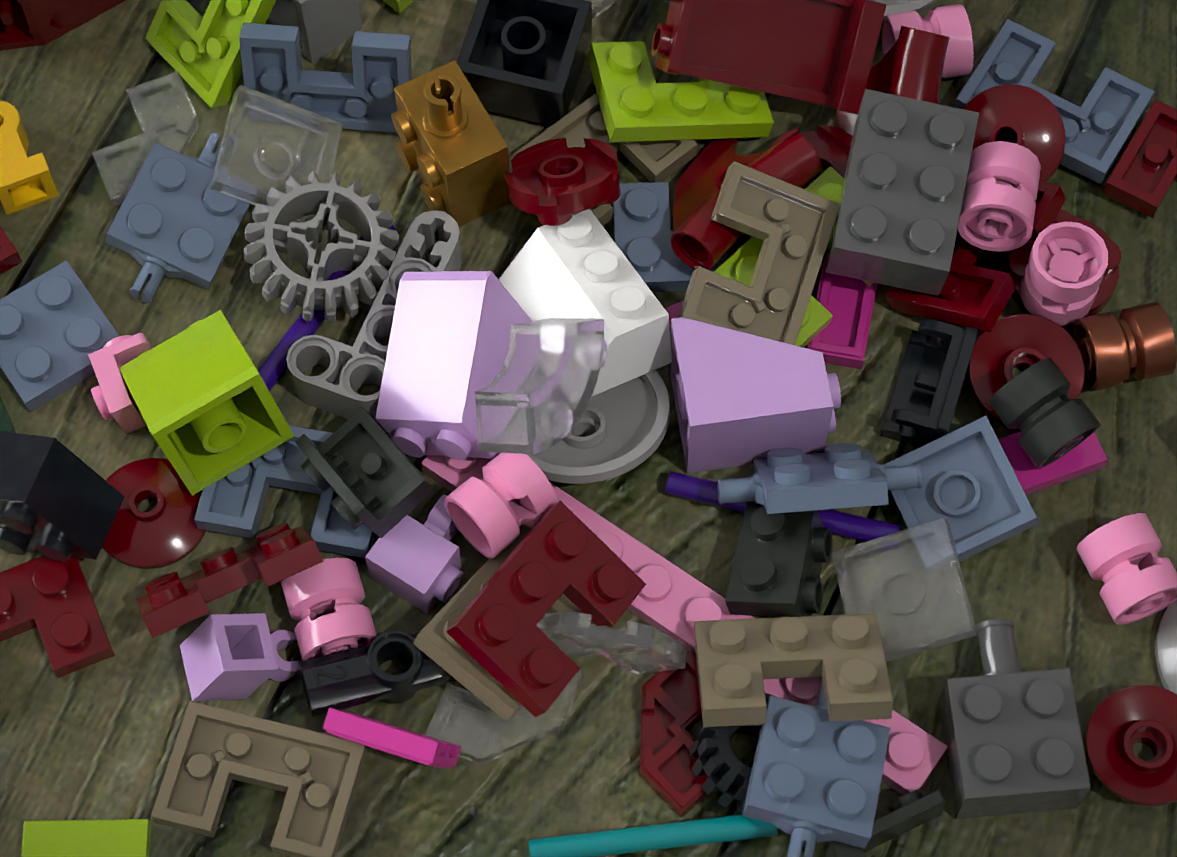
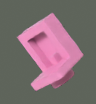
M137 333L133 336L123 335L108 341L102 349L88 354L99 382L98 386L91 388L98 410L104 420L113 417L126 435L147 426L119 370L120 366L133 360L142 352L153 348L143 333Z

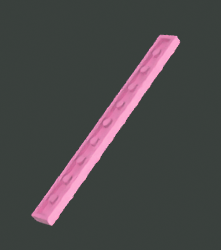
M498 449L495 457H497L503 451L501 449ZM427 455L421 466L424 474L453 492L470 477L482 480V468L493 459L467 457L465 460H456L448 456ZM551 483L558 501L561 500L646 583L627 610L681 647L684 648L686 646L696 656L694 621L755 619L751 615H731L724 597ZM822 677L763 679L764 690L775 697L805 705H817ZM893 709L892 719L864 720L891 728L881 781L903 796L912 791L921 790L945 755L948 746Z

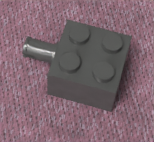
M992 619L976 625L975 632L978 636L984 675L946 679L938 700L944 744L948 746L946 760L955 819L1075 809L1079 807L1090 789L1070 668L1029 672L1020 670L1013 630L1014 622L1010 619Z

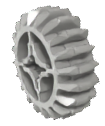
M312 170L308 174L307 185L301 186L290 175L285 184L286 194L271 187L266 194L268 205L256 203V206L253 208L252 218L255 223H248L245 228V239L250 244L244 247V260L249 264H254L250 268V279L253 284L265 283L262 287V296L266 299V302L282 296L280 310L284 315L291 312L298 305L303 307L302 318L306 322L312 320L314 310H324V317L331 324L336 319V308L342 307L345 313L353 318L358 314V300L372 306L378 294L376 288H381L397 254L393 249L398 246L399 235L396 230L389 229L392 226L393 220L390 210L377 211L380 206V198L377 192L361 198L362 184L359 182V179L345 188L340 186L341 177L337 171L331 175L329 183H319L318 175ZM317 214L310 221L293 222L304 216ZM337 217L353 225L365 241L357 240V234L343 230L336 220ZM327 230V246L325 251L321 253L319 264H315L316 248L318 243L322 242L323 232ZM277 252L287 254V260L300 263L307 272L306 278L290 270L282 262ZM344 270L351 272L339 279L326 281L327 277L334 272Z

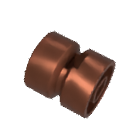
M1158 302L1122 309L1119 319L1112 313L1107 312L1079 318L1074 321L1072 338L1081 351L1085 369L1084 384L1090 391L1122 385L1123 380L1128 379L1130 374L1137 381L1173 374L1176 368L1177 353L1173 329L1167 313Z

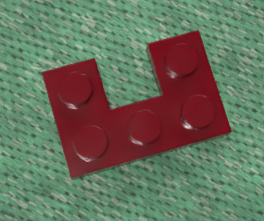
M1156 99L1107 180L1103 190V194L1151 218L1156 214L1177 177V109Z
M1039 181L1037 198L1035 200L1036 208L1032 236L1028 241L1035 242L1039 233L1053 224L1066 201L1060 185ZM957 229L950 272L939 296L891 286L886 294V298L892 310L991 332L1016 286L1010 273L973 266L982 249L968 243L961 237Z
M560 500L545 512L446 633L536 718L547 712L580 670V667L536 626L563 593L604 632L616 624L645 587L646 583Z
M283 523L255 536L258 545L235 554L233 547L205 557L200 561L202 570L180 579L177 572H172L149 582L144 586L147 594L136 600L151 637L159 636L210 613L206 603L261 579L268 587L324 562L315 540L301 526L291 530L288 523Z
M44 555L0 573V642L37 627L53 671L58 678L115 656L78 557L70 556L67 562H62Z

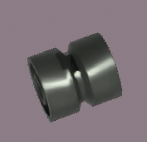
M1050 357L1037 362L1018 374L999 389L989 400V404L1008 429H1020L1022 431L1018 443L1037 469L1048 466L1090 437L1101 425L1082 398L1070 399L1067 396L1071 383Z

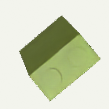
M221 310L193 323L184 331L156 347L142 352L133 360L119 367L148 429L192 496L295 437L259 372Z

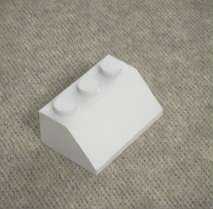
M590 209L574 213L572 218L564 224L555 226L544 225L537 228L499 279L553 345L541 368L568 407L672 363L669 314Z

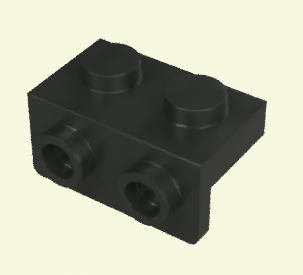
M363 407L319 447L304 433L295 441L308 457L301 465L302 469L324 492L332 486L339 496L331 504L354 529L364 522L382 538L435 490Z
M746 502L725 599L731 615L802 617L812 616L813 613H820L823 604V584L820 572L822 563H829L831 560L833 537L830 527L823 526L818 510L767 514L764 505Z

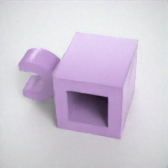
M445 494L436 502L424 525L407 515L384 537H379L365 556L370 579L426 614L431 612L439 600L445 603L454 595L464 574L460 571L462 565L459 547L450 542L459 530L444 506V498L447 497Z
M265 613L210 615L180 645L192 701L247 699L268 679L280 682L291 679L300 671L299 662L301 661H285L279 656L277 650L286 649L296 640L294 632L277 630L270 635Z

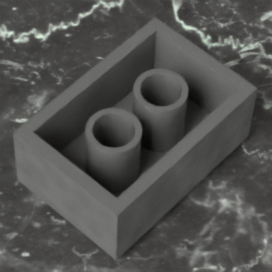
M865 89L856 117L839 202L840 207L836 217L825 272L939 296L950 272L979 112Z

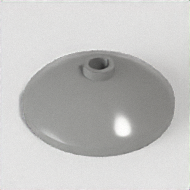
M541 368L501 447L505 450L509 446H513L523 451L538 465L550 481L583 484L617 477L643 463L653 454L664 439L670 421V403L667 388L659 373L653 370L568 407Z

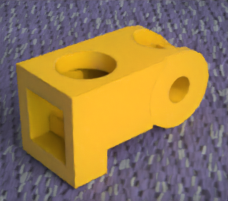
M0 101V201L6 215L55 198L59 194L43 153L41 152L30 157L26 155L29 148V138L19 112L12 104Z

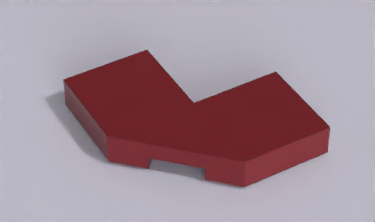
M686 646L642 685L639 775L681 818L708 795L701 788L708 779L707 775L695 778L692 770L693 765L699 758H690V747L696 740L687 731L702 718L696 656Z

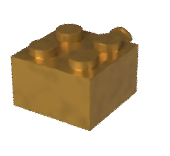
M455 60L394 88L397 111L391 114V118L401 138L400 141L395 143V146L406 170L409 173L417 170L424 184L420 187L430 211H443L451 215L458 223V227H461L511 203L505 181V172L510 173L508 146Z

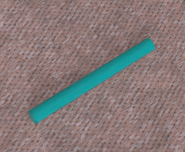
M742 815L530 839L528 842L530 857H601L778 836V827L768 822Z

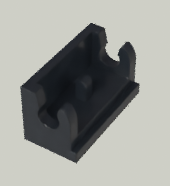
M922 319L920 321L918 331L912 330L880 436L920 448L948 434L979 329L968 326L966 329L933 319Z

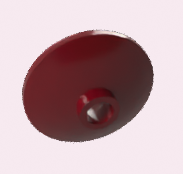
M1005 84L981 92L965 106L964 110L979 112L972 151L982 144L996 142L1000 131L1011 128L1017 133L1018 139L1016 144L1028 148L1037 156L1041 165L1039 181L1047 182L1056 172L1065 151V127L1058 110L1043 94L1026 86Z
M1016 314L1004 317L995 323L991 332L983 331L974 344L968 364V375L972 391L981 406L990 415L1003 422L989 404L990 398L1013 379L1014 368L1022 367L1027 369L1037 362L1050 357L1071 383L1067 396L1070 399H1078L1085 377L1081 351L1071 335L1063 327L1050 319L1032 314Z
M146 458L137 460L119 468L106 479L109 484L125 496L102 546L118 562L139 569L166 567L185 558L201 542L206 530L198 529L194 518L202 490L192 496L168 459ZM149 498L158 500L157 506L149 512L138 510V505L142 501Z
M1136 685L1120 689L1106 697L1095 709L1089 720L1085 736V748L1089 764L1099 781L1121 799L1143 806H1162L1177 801V694L1172 691L1151 685ZM1137 743L1148 745L1153 751V759L1148 761L1139 759L1134 754L1133 745Z

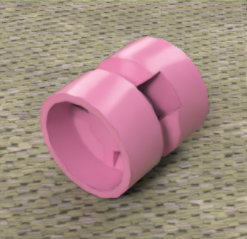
M958 4L936 7L934 10L928 11L925 20L916 11L886 14L884 16L881 29L883 57L897 41L901 26H906L950 37L942 71L944 79L971 74L974 57L973 38L968 14L964 6Z
M996 141L982 144L973 149L958 224V231L961 237L971 245L989 251H1009L1025 245L1031 238L1041 165L1037 156L1028 148L1016 143Z
M1064 221L1052 224L1040 232L1032 246L1028 265L1025 268L1021 281L1020 296L1025 308L1032 315L1045 317L1060 326L1072 324L1076 319L1086 316L1094 303L1099 285L1108 266V250L1104 240L1092 228L1077 222Z
M509 446L482 468V480L470 477L444 498V506L457 529L477 551L485 557L492 559L520 537V525L531 528L552 505L558 502L553 486L538 465L527 454L513 446Z
M1136 513L1116 519L1086 536L1077 546V551L1091 578L1104 582L1099 594L1117 625L1136 622L1151 616L1177 600V571L1169 558L1158 557L1157 554L1162 547V543L1145 513Z
M349 558L323 559L324 562L290 576L281 583L292 619L299 621L294 631L303 661L370 645L377 637L368 607L361 605L365 598V593L356 562Z

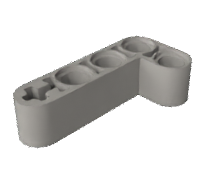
M427 211L417 216L410 224L395 259L390 266L389 274L381 285L353 347L318 335L304 336L292 344L288 350L286 360L294 393L301 401L346 419H350L363 407L377 422L375 417L380 390L368 396L359 395L356 391L367 384H376L381 387L388 346H383L379 343L384 338L390 336L399 282L404 272L460 270L463 259L458 223L451 215L443 211ZM427 251H431V264L428 263ZM321 365L328 368L318 376L312 377L303 374L311 366Z

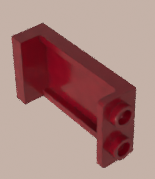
M666 0L670 1L666 23L658 24L652 42V56L657 57L655 67L666 73L676 75L680 73L826 105L838 111L858 114L887 4L874 0Z

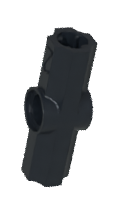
M399 630L387 631L378 635L370 645L299 662L303 689L312 717L326 714L329 708L342 710L378 700L390 704L403 703L411 699L418 690L457 680L413 644L419 633L410 635ZM389 660H400L405 662L410 668L401 675H390L381 670L380 666Z

